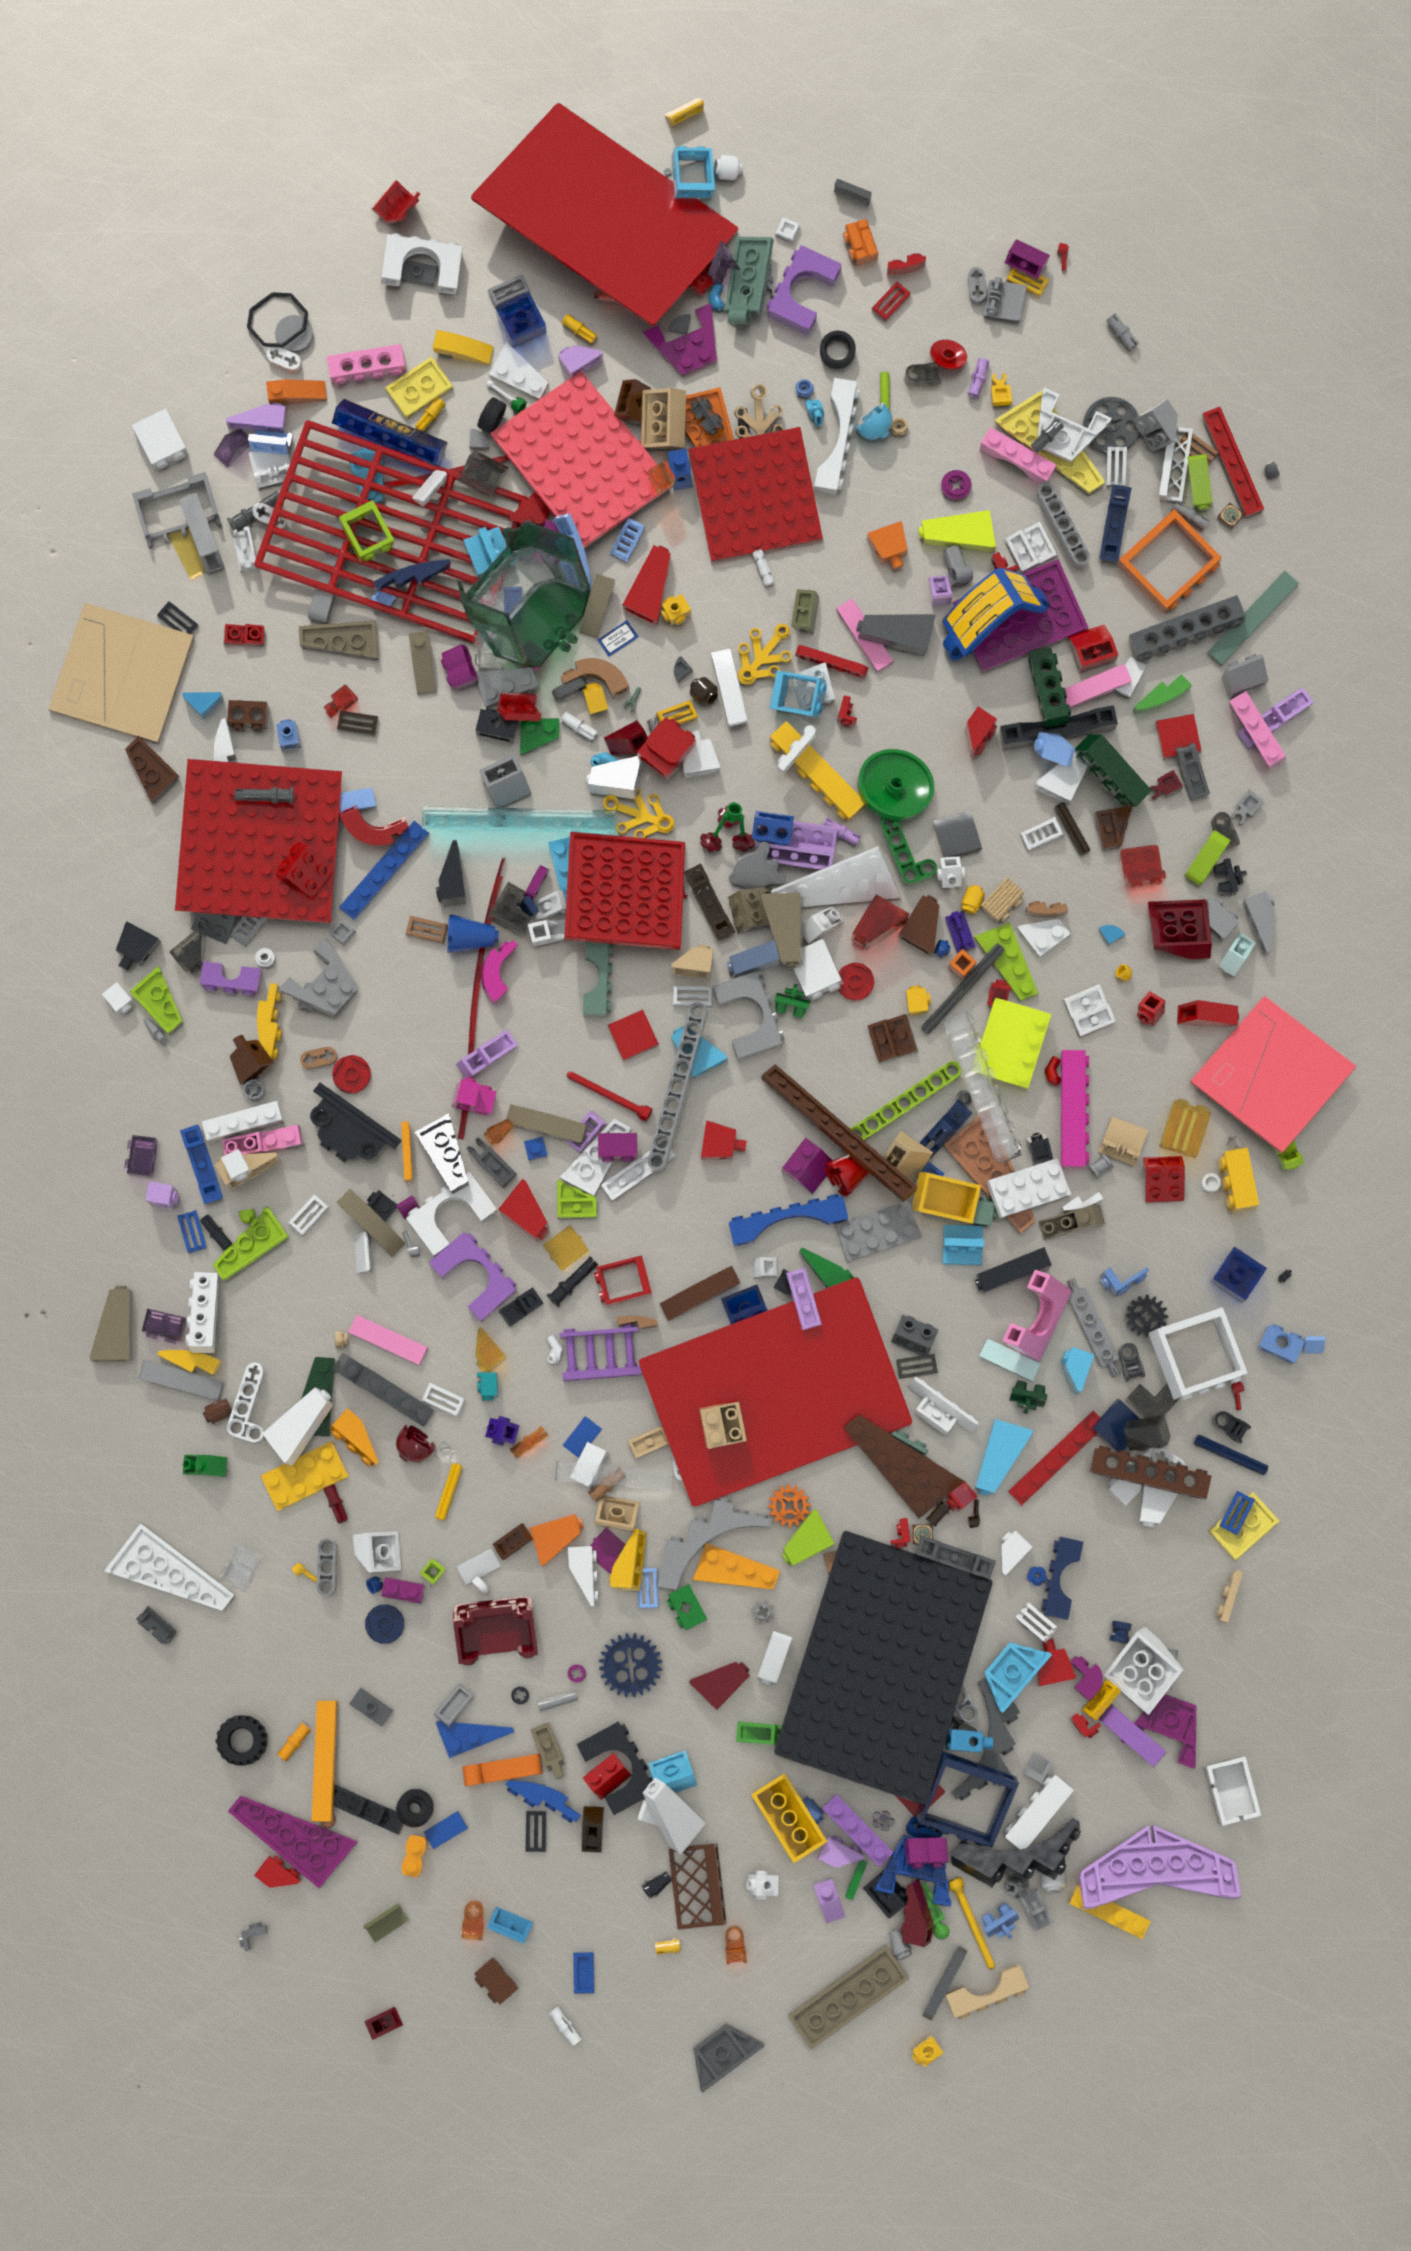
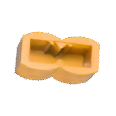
M412 1834L408 1838L406 1843L407 1855L402 1863L403 1875L420 1876L424 1866L423 1856L428 1846L427 1837Z

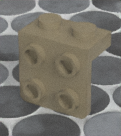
M771 887L743 889L728 896L737 933H744L753 927L770 925L761 894H772Z

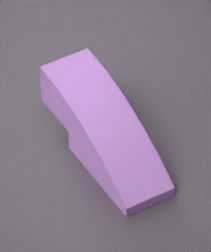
M505 1030L461 1059L456 1065L464 1077L471 1078L513 1050L518 1044L509 1031Z

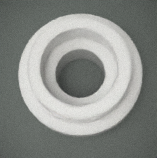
M262 948L256 953L255 960L260 967L267 968L274 963L275 956L270 949ZM264 954L268 955V959L265 961L261 959Z

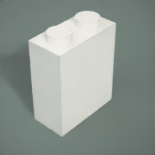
M166 408L132 425L154 470L157 468L163 469L168 463L174 460L179 461L188 454Z
M821 939L803 947V965H798V968H794V971L808 1000L811 998L812 1000L819 999L823 996L822 993L840 989V985L844 983L825 941Z

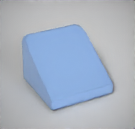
M1309 1336L1303 1339L1305 1341L1303 1345V1352L1305 1354L1323 1353L1325 1345L1324 1336Z

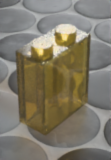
M1184 1099L1174 1100L1158 1147L1196 1158L1211 1112L1207 1111L1208 1108L1202 1105H1196V1107L1189 1105V1102Z

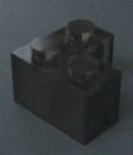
M508 882L491 909L488 919L522 938L528 929V924L532 922V917L517 909L524 898L525 891Z
M1167 1383L1155 1396L1139 1384L1125 1401L1149 1423L1155 1426L1180 1398L1173 1400Z

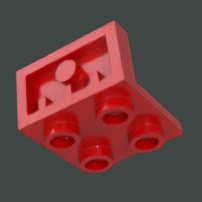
M1182 1156L1143 1157L1145 1201H1184L1185 1164Z

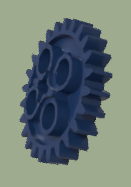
M626 1633L625 1639L618 1635L617 1642L611 1639L613 1645H605L608 1651L601 1652L605 1659L599 1660V1662L604 1664L599 1670L605 1672L600 1677H607L608 1679L605 1685L611 1683L610 1691L617 1688V1695L624 1691L625 1697L628 1696L629 1692H632L633 1697H636L637 1691L643 1695L644 1688L650 1692L649 1685L656 1686L653 1679H660V1676L656 1674L657 1671L663 1670L657 1667L658 1664L663 1662L656 1658L661 1653H654L657 1646L650 1647V1639L644 1642V1635L637 1639L636 1633L633 1634L632 1638ZM628 1647L631 1648L632 1662L636 1663V1666L633 1667L634 1683L630 1681L629 1668H625V1664L628 1663ZM638 1648L645 1651V1656L641 1660H637L634 1657V1651ZM617 1651H623L625 1653L624 1661H615L614 1654ZM640 1668H644L647 1671V1677L643 1680L636 1677V1672ZM621 1670L625 1671L628 1675L627 1680L624 1682H619L616 1678L617 1673Z

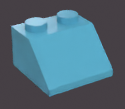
M1071 1347L1069 1351L1066 1350L1064 1352L1061 1363L1064 1364L1062 1369L1074 1394L1079 1395L1082 1392L1094 1354Z

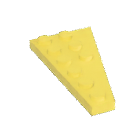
M1042 390L994 420L995 424L1028 449L1056 464L1057 471L1086 493L1090 494L1105 485L1104 479L1084 450L1070 463L1044 450L1036 452L1032 449L1031 444L1038 436ZM1054 408L1052 412L1059 415Z

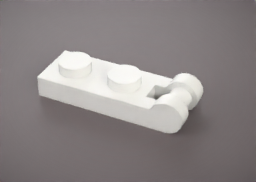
M813 726L805 727L803 737L799 741L795 740L789 748L791 751L787 755L783 754L777 761V771L782 775L785 774L814 740L816 730Z

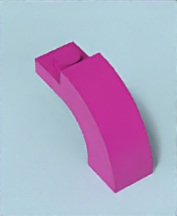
M513 939L510 943L505 941L498 949L500 953L493 948L483 963L481 983L486 997L492 1004L508 990V987L501 980L500 966L518 946Z

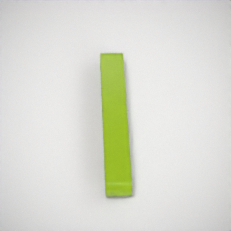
M955 1061L946 1063L860 1121L851 1130L859 1132L862 1139L866 1142L955 1082L960 1077L962 1071L960 1064ZM955 1067L958 1073L951 1076L948 1074L947 1069ZM939 1078L942 1084L940 1086H933L931 1080ZM921 1088L926 1092V1095L918 1097L915 1091ZM906 1099L909 1101L910 1106L902 1108L899 1105V1101ZM890 1110L893 1112L894 1117L886 1119L883 1116V1112ZM875 1121L878 1127L871 1130L867 1127V1123Z

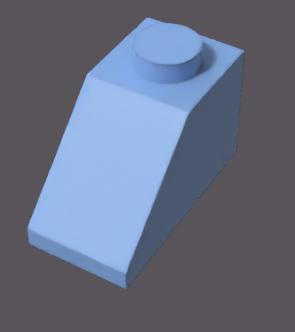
M1039 732L1038 738L1034 743V750L1042 758L1070 767L1075 748L1060 734Z

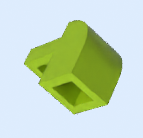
M1295 1140L1283 1154L1273 1147L1282 1169H1296L1299 1165L1305 1164L1302 1155L1297 1150Z

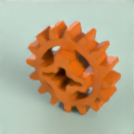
M787 1484V1489L780 1486L779 1493L775 1490L773 1491L775 1498H769L773 1502V1504L768 1505V1508L773 1509L770 1516H776L775 1523L781 1520V1526L788 1523L789 1528H791L793 1522L798 1526V1520L805 1521L806 1519L803 1515H809L810 1513L806 1510V1507L811 1506L810 1503H806L809 1496H803L805 1490L797 1491V1485L794 1489H791L790 1484ZM794 1493L795 1495L793 1497H785L783 1494ZM800 1499L803 1504L802 1512L797 1507ZM777 1500L781 1503V1510L779 1512L776 1509ZM792 1501L794 1503V1510H785V1502L790 1503ZM786 1514H793L796 1518L785 1519L784 1517Z

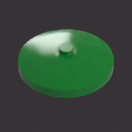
M886 749L872 754L863 763L858 775V791L863 802L874 813L887 819L907 820L914 818L928 807L933 797L934 780L929 768L920 758L904 750Z

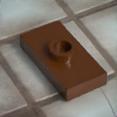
M522 1523L492 1545L501 1559L505 1560L534 1539Z

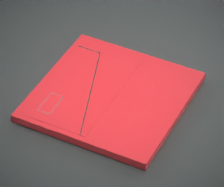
M1264 996L1192 1078L1190 1083L1283 1154L1356 1069V1065Z

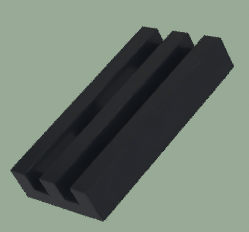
M170 601L157 614V617L172 629L183 632L181 629L163 616L164 613L186 629L188 634H192L194 629L199 626ZM169 607L172 608L192 626L188 627L167 609Z
M526 1811V1852H546V1811ZM530 1815H534V1848H530ZM538 1815H542V1848H538Z

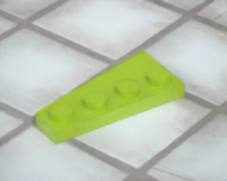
M1010 923L974 936V939L979 943L986 955L997 943L1004 947L1005 951L993 964L1005 981H1008L1007 984L1011 986V990L1019 1001L1039 994Z

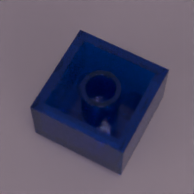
M530 292L495 308L496 316L512 348L547 332L546 324Z
M1234 1246L1210 1282L1244 1303L1267 1268Z

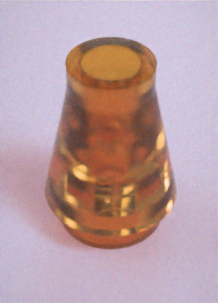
M506 1118L504 1121L487 1128L484 1135L492 1145L499 1144L514 1126Z

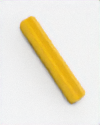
M453 1463L435 1514L436 1519L442 1521L446 1519L462 1471L460 1464Z

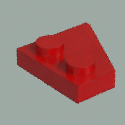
M534 492L508 518V521L523 526L526 519L544 527L550 510Z

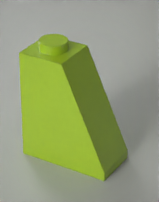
M1207 454L1189 456L1187 459L1193 505L1198 510H1207L1209 506H1213Z
M817 1509L810 1513L783 1548L785 1553L782 1556L787 1565L791 1563L793 1567L835 1544Z

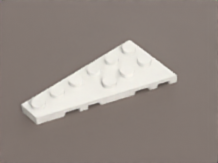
M879 846L771 890L772 893L800 892L803 896V907L901 898Z
M141 1523L105 1569V1572L222 1611L235 1596V1594Z

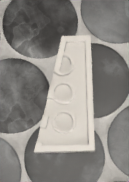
M613 1119L601 1133H630L631 1127ZM598 1137L560 1176V1179L592 1196H595L613 1163L602 1162V1159H598Z

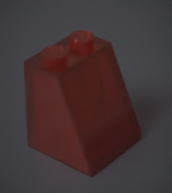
M876 894L852 933L851 941L854 942L853 945L860 950L871 949L903 927L910 913Z

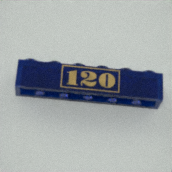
M343 399L336 406L332 419V424L420 459L435 467L443 459L448 443L346 399Z

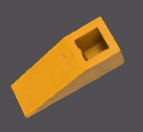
M347 1408L329 1428L332 1431L331 1434L337 1440L345 1442L347 1444L346 1448L350 1452H356L361 1456V1461L365 1465L374 1467L377 1465L378 1460L361 1419Z

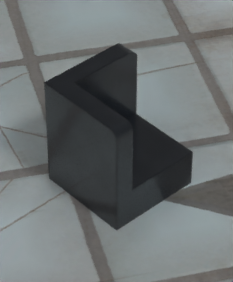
M783 1269L773 1288L791 1297L792 1293L786 1273L789 1271Z

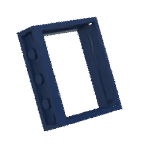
M942 1751L928 1801L924 1805L920 1804L916 1814L919 1824L925 1825L926 1828L933 1827L943 1834L949 1835L951 1833L963 1841L971 1840L978 1846L983 1845L993 1848L1018 1788L1019 1781L1016 1776ZM946 1766L1005 1786L986 1833L927 1813Z

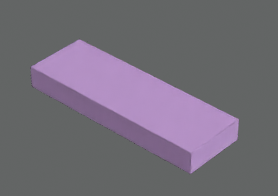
M806 1268L786 1273L802 1330L822 1325Z

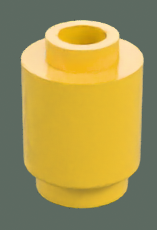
M978 885L967 887L961 902L962 911L972 915L979 911L985 896L982 887Z

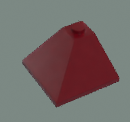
M1206 899L1148 902L1154 949L1188 959L1211 958L1212 939Z

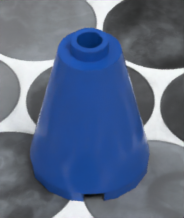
M449 914L447 953L494 946V942H498L499 930H495V926Z

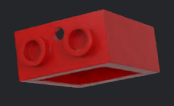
M642 1255L596 1267L597 1272L594 1273L596 1283H601L602 1291L599 1292L601 1303L606 1302L607 1307L652 1295ZM636 1264L643 1291L610 1299L603 1273Z

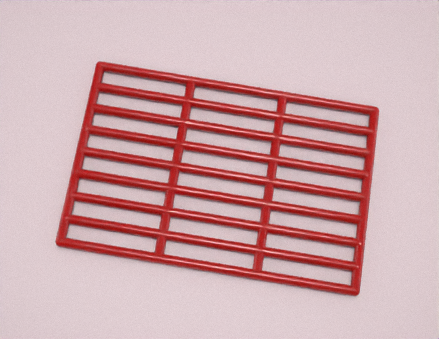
M305 421L254 566L474 644L479 643L505 566L493 571L495 575L492 582L452 568L441 572L488 589L489 592L486 600L430 580L421 584L423 587L483 607L480 617L414 595L417 589V584L414 580L411 581L407 592L390 586L381 590V592L404 599L402 608L399 610L336 588L338 579L341 577L375 589L373 587V580L342 570L345 559L386 574L398 569L372 560L360 562L357 555L348 552L351 544L343 530L283 510V504L285 499L336 517L348 513L288 492L291 482H295L357 504L356 508L370 502V500H367L370 489L420 506L412 499V495L373 482L376 472L419 487L426 482L414 476L379 465L382 455L384 454L432 472L435 470L444 471L447 473L448 478L445 486H441L436 492L442 494L438 505L428 501L423 507L435 512L432 522L374 502L381 513L429 529L425 540L388 527L393 537L422 546L423 549L420 557L394 548L385 553L414 564L428 562L429 552L433 550L472 564L468 554L433 542L436 532L461 541L472 537L439 525L442 515L480 528L486 527L487 530L499 527L502 535L508 537L506 545L509 552L514 544L520 525L512 523L509 530L446 508L448 498L450 497L507 518L514 513L508 509L453 491L454 481L458 480L520 502L518 508L528 497L316 422ZM310 429L375 451L373 461L371 462L308 440ZM304 446L368 468V475L366 479L303 458L301 454ZM300 464L363 486L360 497L296 475L297 465ZM280 516L343 538V545L341 549L278 528L276 527L278 518ZM365 518L349 525L353 534H355L358 524L383 533L377 522ZM275 534L338 556L335 567L270 545L272 535ZM354 535L360 545L369 548L377 544V542ZM270 552L330 573L332 575L329 584L263 562L265 554ZM413 602L476 624L475 632L471 635L408 613L410 605Z

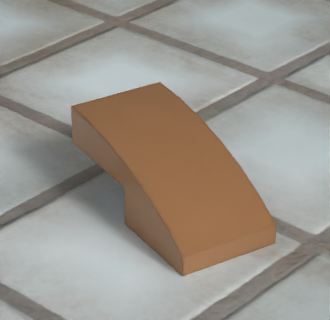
M617 1317L618 1327L638 1323L639 1330L658 1327V1321L648 1317Z

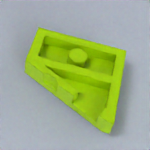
M557 1180L558 1219L597 1218V1198L582 1192L578 1188L569 1186L561 1180Z

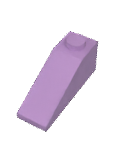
M274 402L272 405L265 404L226 418L228 428L285 433L287 410L283 404Z

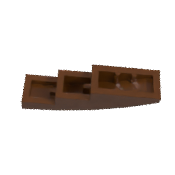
M730 1266L661 1302L660 1305L668 1321L712 1300L741 1282L733 1267Z

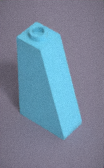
M997 1419L994 1420L975 1485V1489H978L979 1494L989 1496L990 1493L994 1494L1031 1437L1033 1430Z

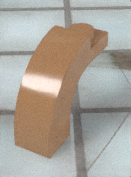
M586 658L575 661L576 670L569 669L561 676L562 684L580 677L597 679L605 684L612 699L630 691L629 684L622 672L610 662L602 659Z

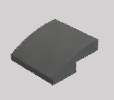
M971 811L933 821L944 858L957 857L982 850Z

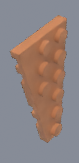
M989 1108L984 1110L944 1145L977 1185H981V1190L992 1202L993 1199L986 1182L1015 1172L991 1117ZM1031 1209L1006 1216L1020 1234L1036 1221Z

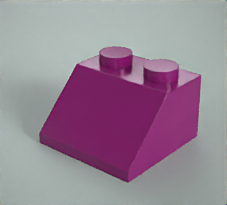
M805 1137L782 1167V1172L813 1195L827 1176L825 1173V1167L827 1166L825 1164L832 1161V1159L821 1148Z

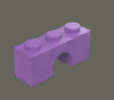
M203 961L200 985L205 991L215 992L216 989L223 990V993L226 994L242 992L244 996L254 997V994L259 995L263 972L260 968L241 966L240 975L234 980H228L224 978V966L222 963Z

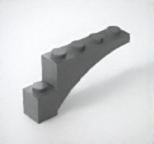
M344 1353L341 1354L332 1368L336 1373L423 1427L434 1412L429 1406Z

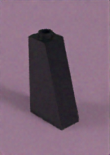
M1045 1247L981 1272L976 1275L977 1279L974 1281L978 1291L982 1290V1293L986 1294L1031 1277L1035 1270L1041 1272L1049 1270L1052 1264Z

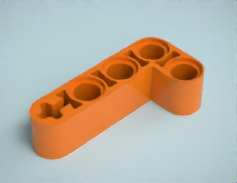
M540 1754L462 1766L465 1786L543 1774Z

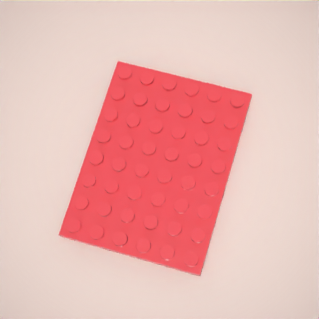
M580 371L492 431L490 436L555 518L570 513L583 547L586 548L672 488L673 483L623 421L614 416L615 411L585 374Z

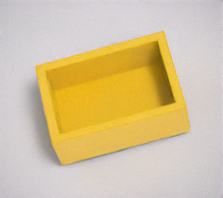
M1248 1147L1225 1151L1220 1156V1160H1218L1219 1171H1223L1224 1175L1222 1187L1224 1191L1227 1190L1228 1198H1226L1227 1209H1231V1214L1255 1210L1259 1206V1200Z
M919 1172L916 1185L918 1188L914 1194L911 1210L973 1224L981 1185Z

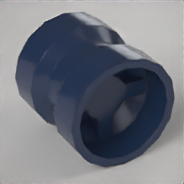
M1112 1621L1111 1627L1113 1632L1110 1634L1109 1640L1128 1644L1130 1640L1128 1633L1131 1630L1132 1624Z

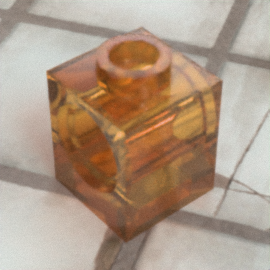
M666 461L649 469L648 479L657 494L674 486L675 476Z

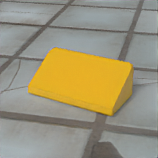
M699 98L694 99L665 114V117L670 126H674L703 111L704 102Z

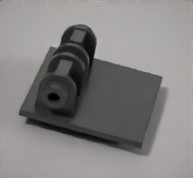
M196 913L191 929L227 944L235 919L237 920L239 916Z

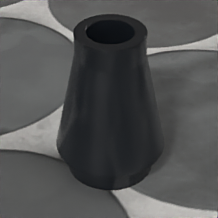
M665 1871L644 1881L645 1883L641 1887L650 1899L656 1898L672 1879Z

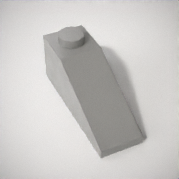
M1265 891L1245 899L1242 904L1262 951L1267 956L1271 952L1273 906H1275L1272 896H1268Z

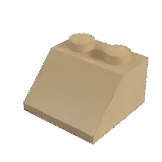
M707 945L693 947L672 963V974L710 979L713 949H710V946Z

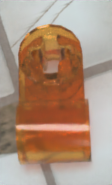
M470 1901L464 1909L462 1939L482 1940L484 1909L479 1901ZM473 1905L476 1906V1909H479V1912L475 1915H472V1911H469Z
M730 1925L725 1933L727 1965H730L731 1962L747 1963L743 1930L738 1925ZM733 1929L740 1932V1937L736 1940H732L729 1937V1932Z

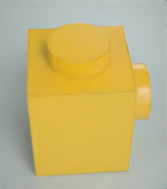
M590 683L586 685V688L582 689L590 714L608 709L601 684Z
M920 985L909 987V990L905 992L908 1016L928 1014V1004H931L930 993H926V988H921Z

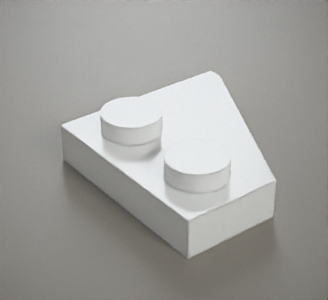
M1060 919L1017 927V930L1039 958L1071 934Z

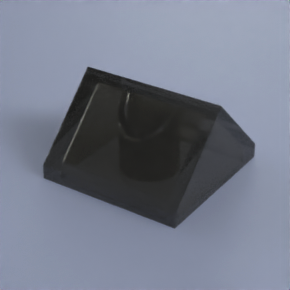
M475 450L469 455L458 481L493 498L509 467Z

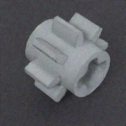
M767 1600L761 1605L756 1601L758 1607L751 1608L756 1613L752 1619L759 1618V1624L765 1619L770 1623L768 1617L775 1616L774 1613L770 1612L774 1605L768 1607L766 1605ZM760 1607H762L763 1609H768L766 1613L767 1617H764L763 1615L759 1616L757 1614L760 1611Z
M1010 1876L1006 1877L1008 1882L1004 1884L1005 1890L1010 1896H1014V1899L1028 1894L1026 1891L1030 1887L1028 1879L1022 1884Z

